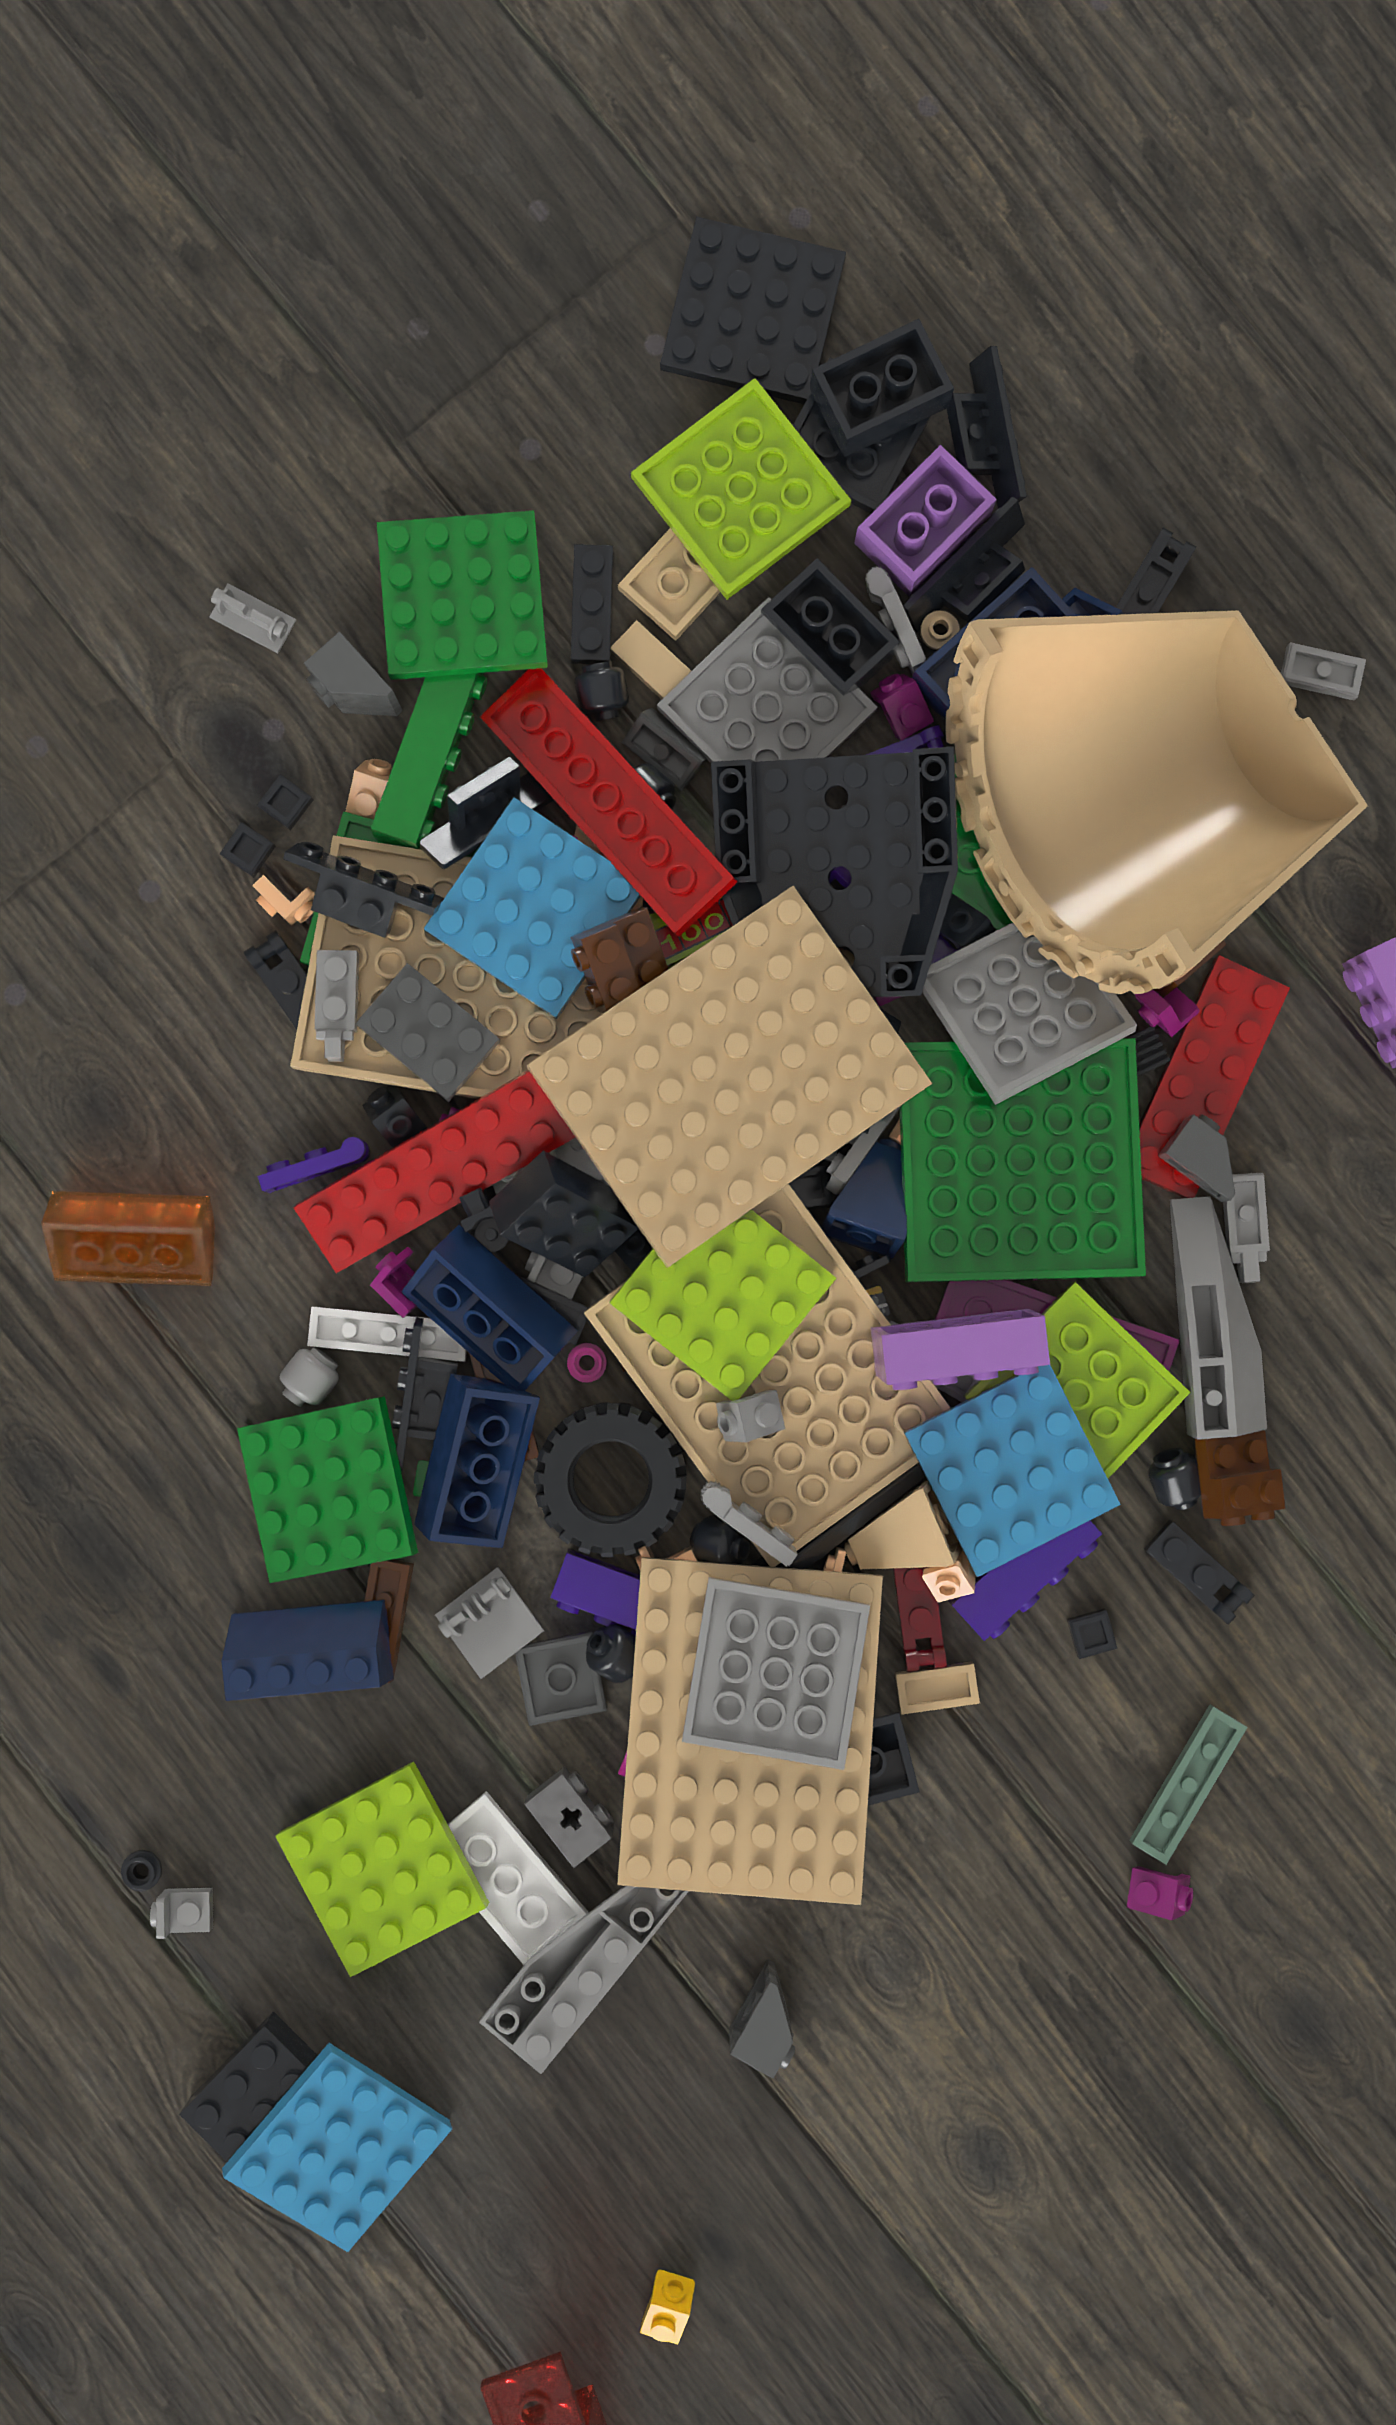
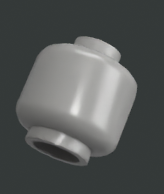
M313 1347L311 1350L299 1349L280 1373V1380L286 1387L282 1392L283 1395L299 1407L304 1402L315 1406L320 1405L338 1383L339 1375L335 1370L338 1364L317 1347Z

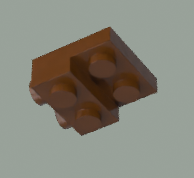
M640 907L571 937L574 948L571 949L572 959L580 972L583 971L588 984L585 987L587 1000L591 1007L597 1009L598 1012L605 1013L668 970L648 909L645 907Z
M1265 1430L1237 1437L1195 1439L1203 1516L1205 1519H1221L1222 1526H1235L1246 1524L1245 1516L1251 1515V1520H1269L1275 1518V1510L1285 1509L1281 1469H1270Z

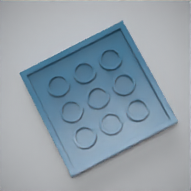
M514 797L424 929L558 1019L585 979L583 971L580 972L572 959L571 949L574 948L571 937L631 912L641 895L614 867L611 861Z
M1050 1365L1038 1366L1039 1372L1035 1374L1015 1375L904 1431L977 1577L1121 1505Z
M328 2043L222 2168L223 2177L346 2252H349L449 2134L452 2126L448 2118L331 2043Z

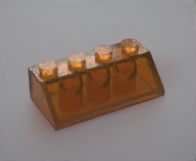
M52 1191L41 1225L55 1281L211 1286L213 1280L215 1223L210 1196Z

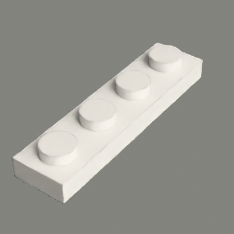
M311 1307L307 1346L409 1356L410 1353L402 1352L405 1329H413L416 1317L405 1316L402 1318L400 1315ZM424 1318L419 1357L465 1362L467 1351L431 1318Z

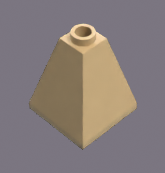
M927 1478L897 1499L888 1509L879 1513L848 1539L849 1542L845 1543V1551L852 1565L858 1564L860 1569L947 1567L955 1564L963 1550Z

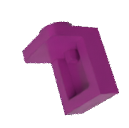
M905 674L887 676L879 682L878 688L870 692L873 700L881 705L895 737L900 741L934 722L917 682Z
M1177 987L1164 998L1154 990L1143 994H1134L1141 1005V1008L1137 1010L1140 1016L1151 1027L1154 1028L1158 1025L1171 1037L1199 1013L1198 1006Z
M406 1247L398 1255L393 1251L388 1253L375 1267L379 1273L370 1284L402 1318L417 1307L401 1292L415 1274L406 1264V1261L413 1254L409 1247Z
M1136 1866L1132 1868L1127 1908L1168 1920H1175L1185 1915V1912H1188L1191 1908L1193 1901V1888L1189 1887L1191 1877L1185 1874L1173 1876Z

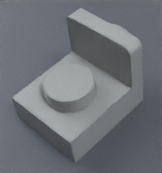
M533 1251L525 1266V1270L530 1272L527 1280L571 1300L583 1276Z
M213 1888L165 1889L157 1897L156 1902H152L150 1910V1923L152 1927H156L157 1939H165L170 1933L210 1932L213 1929Z

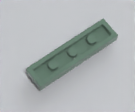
M1210 1704L1129 1841L1134 1846L1167 1865L1248 1727Z

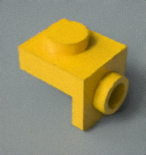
M658 2270L654 2280L652 2295L642 2318L640 2333L651 2336L661 2342H671L678 2345L690 2316L695 2281L664 2270Z

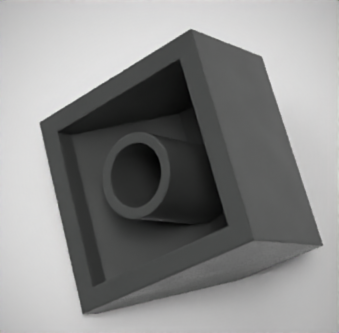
M340 631L304 662V665L311 674L306 680L313 687L314 693L328 708L335 704L345 714L398 716L403 711L393 690Z
M767 1959L729 2028L730 2055L774 2078L779 2067L786 2069L795 2052V2046L792 2045L794 2034L791 2030L790 2016L776 1966L773 1961Z

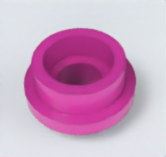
M583 1343L572 1349L567 1359V1367L570 1374L576 1380L586 1383L599 1379L605 1372L607 1365L606 1356L602 1349L591 1343ZM590 1355L593 1357L595 1364L591 1370L581 1368L580 1359L582 1356Z

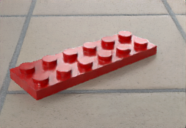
M1220 955L1215 957L1195 1001L1199 1008V1013L1183 1027L1170 1056L1171 1061L1167 1062L1139 1124L1141 1175L1143 1180L1182 1198H1194L1200 1186L1158 1155L1183 1120L1191 1115L1199 1117L1202 1114L1207 1116L1220 1126L1218 1132L1221 1135L1224 1134L1290 987Z

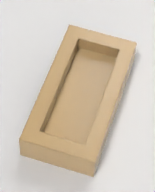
M637 620L610 647L611 653L661 700L691 672L685 664Z
M973 1662L951 1664L942 1668L919 1669V1671L895 1672L901 1715L980 1704Z

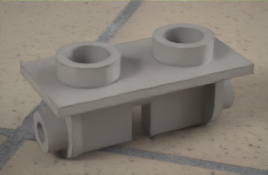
M228 583L224 590L217 588L211 598V602L216 604L209 616L211 619L277 654L280 652L296 622L295 618Z

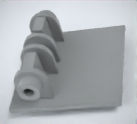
M499 1567L435 1614L440 1622L438 1627L445 1637L452 1638L480 1679H483L544 1632V1629Z

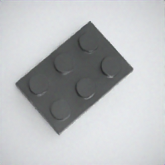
M408 963L355 1023L357 1027L448 1102L500 1043V1039Z

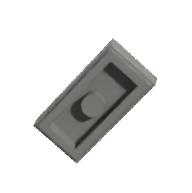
M1290 642L1286 647L1281 675L1288 686L1354 701L1359 695L1366 659Z

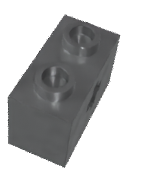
M564 1766L527 1796L524 1805L571 1866L575 1868L612 1838L613 1828L610 1825L614 1821L601 1803L595 1806L586 1795L589 1788L577 1772L570 1774ZM566 1807L572 1812L576 1809L580 1810L578 1822L573 1817L568 1820L564 1818Z

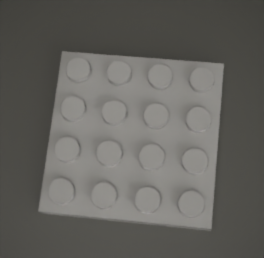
M769 597L657 704V709L710 763L747 759L759 762L830 757L877 711L878 707L859 688L843 696L761 613V609L771 601Z
M1014 923L931 964L922 992L995 1105L1134 1033L1137 1026L1115 993L1099 990L1098 983L1084 976L1072 978L1061 971L1056 961L1052 959L1047 960L1038 952V949L1043 947L1040 941L1034 935L1025 938Z
M709 1577L682 1742L844 1770L870 1604Z

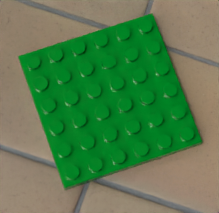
M1135 1038L1121 1039L996 1105L955 1042L904 1043L932 1082L930 1086L899 1107L902 1185L907 1215V1235L904 1241L906 1283L1146 1276Z

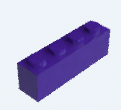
M1089 1520L979 1577L976 1576L974 1593L948 1601L983 1641L989 1636L995 1639L1010 1626L1008 1619L1019 1609L1021 1612L1027 1611L1039 1600L1040 1596L1037 1593L1049 1583L1053 1586L1067 1575L1069 1569L1066 1566L1077 1556L1083 1559L1093 1552L1098 1546L1096 1539L1102 1533Z
M568 1549L550 1597L558 1601L556 1607L573 1614H579L580 1609L595 1614L593 1620L604 1626L617 1623L632 1628L631 1633L636 1637L640 1575Z

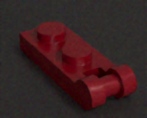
M929 1567L893 1568L907 1672L919 1671V1666L933 1665L934 1668L947 1667L939 1605L922 1578L923 1570ZM930 1638L931 1649L916 1650L915 1639Z

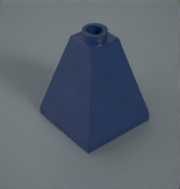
M880 1139L879 1143H874L830 1207L820 1227L827 1238L872 1253L877 1252L878 1255L883 1257L889 1255L890 1259H893L907 1235V1215L902 1185L900 1144L888 1139Z

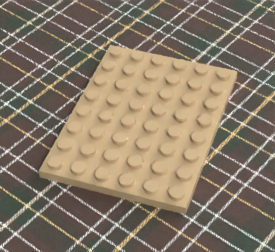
M334 835L330 848V855L352 857L360 861L362 867L373 871H389L397 875L399 881L410 885H426L434 889L436 895L444 898L472 859L471 857H464L447 869H442L421 849ZM640 897L631 911L643 906L644 899ZM400 903L397 906L390 934L386 938L318 913L290 1066L296 1070L436 1092L359 1027H357V1032H354V1040H345L344 1062H328V1059L324 1057L325 1040H317L315 1030L317 950H352L359 953L357 1021L408 963L500 1039V1043L455 1094L457 1096L476 1099L483 1097L528 1071L527 1065L603 1013L593 1009L589 1004L585 994V987L588 986L585 978L558 1019L554 1018L426 932L424 927L432 917L431 915Z
M794 886L527 1065L530 1073L666 1268L932 1084Z
M787 1184L752 1210L834 1275L836 1280L739 1398L748 1397L766 1390H777L785 1425L784 1430L749 1442L725 1441L717 1423L718 1412L716 1403L731 1400L609 1303L625 1282L586 1309L584 1314L708 1483L716 1481V1483H720V1486L724 1485L730 1490L731 1501L738 1506L742 1502L752 1506L762 1515L759 1521L771 1530L775 1525L785 1530L795 1539L792 1545L795 1546L797 1551L919 1463L904 1431L950 1409V1406L931 1380L917 1381V1388L893 1390V1385L885 1384L876 1376L871 1327L888 1326L890 1323L791 1186ZM753 1543L770 1567H775L781 1563Z
M650 1557L641 1558L617 1885L861 1905L882 1575L720 1564ZM709 1577L870 1604L844 1770L682 1742Z

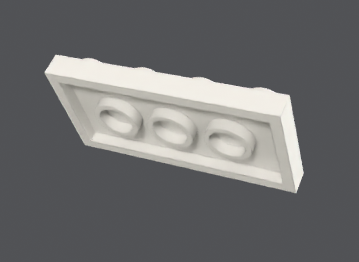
M487 1791L448 1823L451 1832L490 1902L487 1908L479 1913L523 1965L537 1951L589 1913Z

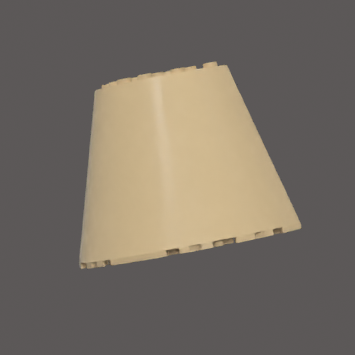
M1239 610L978 619L969 622L958 645L953 660L956 664L960 663L958 676L949 678L948 684L950 707L946 711V742L950 744L955 743L957 760L955 763V774L957 776L955 778L956 799L961 807L960 818L965 832L974 831L980 849L973 851V854L996 899L1025 938L1034 935L1043 945V947L1038 949L1041 955L1047 960L1052 959L1056 961L1061 971L1072 978L1084 976L1098 983L1099 990L1115 994H1123L1128 991H1132L1134 994H1143L1153 989L1165 987L1183 977L1368 806L1310 717L1302 719L1296 714L1297 700L1295 694Z

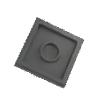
M593 1631L531 1642L515 1653L529 1726L607 1711L601 1675L590 1669L586 1662L587 1641L593 1634Z

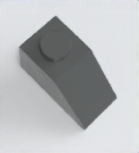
M1201 1114L1199 1117L1195 1115L1186 1117L1158 1156L1220 1202L1231 1201L1235 1195V1188L1226 1137L1218 1132L1220 1126L1207 1116Z

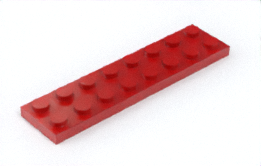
M542 668L528 669L480 716L678 937L738 882Z
M528 1070L298 1202L293 1208L335 1273H338L461 1203L460 1197L478 1188H482V1190L527 1166L543 1150L549 1153L576 1137Z

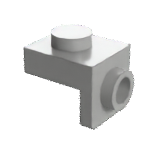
M766 1390L735 1401L724 1400L716 1403L718 1412L717 1423L725 1441L749 1442L785 1429L777 1390Z

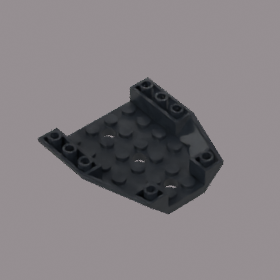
M954 747L913 749V752L792 760L755 762L747 759L711 762L715 857L738 881L722 896L732 925L734 926L794 886L836 947L845 946L853 951L855 960L851 968L871 997L921 996L958 873ZM836 786L844 787L848 793L847 804L838 810L830 808L826 801L827 793ZM837 867H845L851 873V883L844 890H836L830 883V874Z

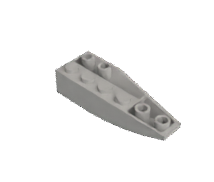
M1211 1196L1170 1199L1183 1386L1191 1392L1184 1399L1187 1435L1198 1440L1237 1437L1266 1430L1267 1419L1262 1351Z
M623 1886L532 1955L482 2016L479 2023L542 2074L689 1891Z

